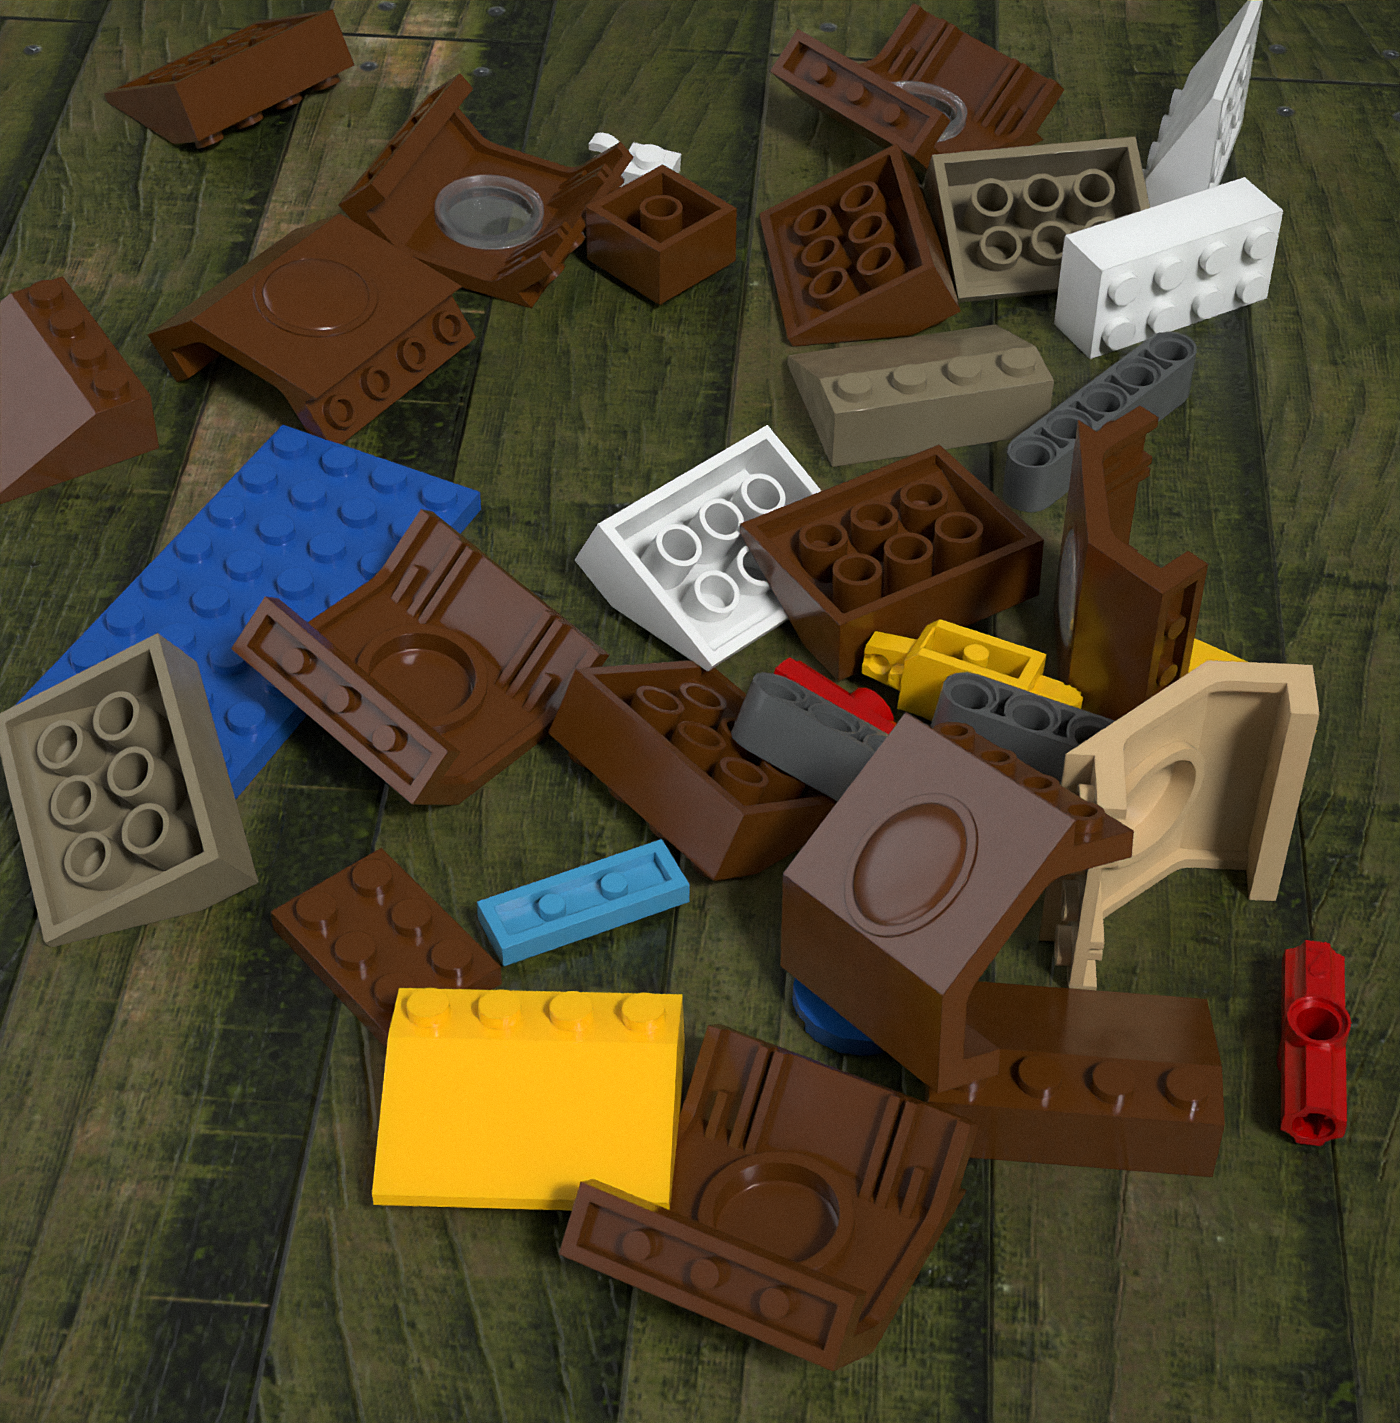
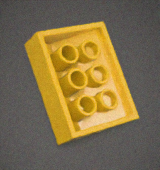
M399 988L387 1041L372 1189L373 1205L572 1211L580 1182L596 1179L670 1210L685 1067L683 994Z

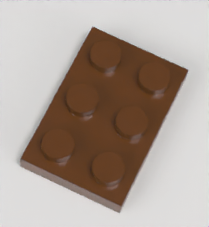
M382 848L270 911L275 932L386 1049L399 988L493 990L502 984L501 966Z

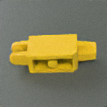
M941 619L928 624L918 639L875 631L864 650L862 674L900 691L898 709L921 716L929 721L933 719L943 682L948 676L961 672L978 674L1081 709L1083 696H1081V692L1077 691V688L1043 676L1047 654Z

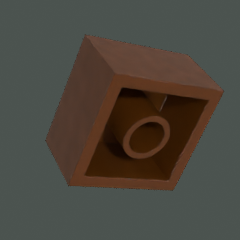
M662 164L586 206L587 259L661 305L736 261L737 208Z

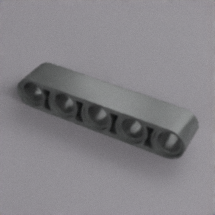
M1160 332L1151 336L1015 437L1009 443L1002 494L1005 502L1019 511L1036 512L1049 507L1068 492L1078 420L1097 432L1107 422L1117 420L1138 406L1144 407L1159 417V422L1184 403L1190 394L1197 352L1195 342L1188 336L1178 332Z
M765 672L754 676L731 731L732 738L737 744L837 802L889 735L786 677Z
M961 672L948 676L943 682L930 727L934 728L937 724L944 722L968 724L982 737L1000 748L1014 752L1018 759L1040 773L1056 778L1061 785L1065 754L1115 721L978 674Z

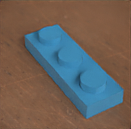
M660 839L477 901V914L485 934L504 967L688 903L690 884L665 843Z

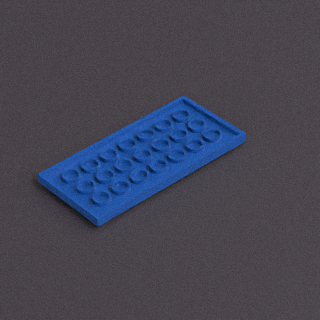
M282 425L17 704L159 633L198 663L236 800L308 715L231 649L264 597L279 598L301 618L309 622L371 580L381 570L420 509L434 512L461 534L481 510L480 492Z

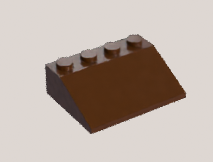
M330 9L257 21L105 92L104 95L108 103L173 144L194 142L196 148H202L222 140L224 135L221 130L233 124L236 129H240L263 119L261 111L272 105L275 110L301 101L300 92L309 87H312L313 91H318L340 81L338 73L354 66V62L334 11Z
M898 143L759 213L786 333L792 346L910 336L930 326H936L947 318L961 312L923 186Z
M63 276L52 280L38 281L30 287L10 293L0 301V504L159 448L149 392Z
M936 445L740 523L742 538L802 643L837 681L862 671L864 650L875 631L918 639L928 624L939 619L966 627L1036 597L1040 591L1044 539L941 445Z
M692 660L576 668L549 730V734L568 750L569 757L575 763L588 768L608 786L609 793L615 799L633 808L649 823L650 830L656 836L673 844L691 861V866L697 873L713 881L758 874L800 849L807 843L837 803L834 799L737 744L732 738L731 731L747 694L716 668L706 671Z
M976 982L967 1001L966 1023L1000 1048L999 1075L940 1093H936L926 1085L925 1091L926 1103L980 1123L969 1158L1213 1177L1225 1127L1222 1064L1207 999Z

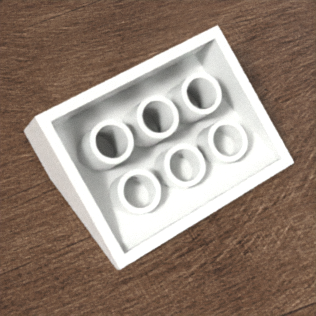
M1248 0L1190 71L1183 90H1174L1169 115L1163 116L1158 142L1153 141L1149 151L1147 167L1142 169L1150 208L1219 186L1243 122L1263 0Z
M766 425L598 523L575 558V561L612 607L706 671H710L789 620L742 538L740 523L821 492V489L770 427Z

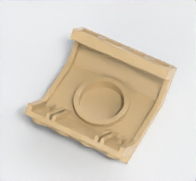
M1207 660L1065 754L1061 786L1087 802L1101 806L1105 813L1134 830L1131 858L1064 875L1046 887L1039 941H1055V966H1067L1068 988L1097 989L1095 960H1102V949L1104 948L1103 919L1176 870L1183 868L1246 870L1249 900L1276 901L1320 715L1313 665Z

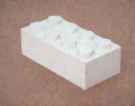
M1243 177L1065 235L1054 324L1089 359L1145 341L1157 333L1171 332L1267 299L1283 210L1249 180Z

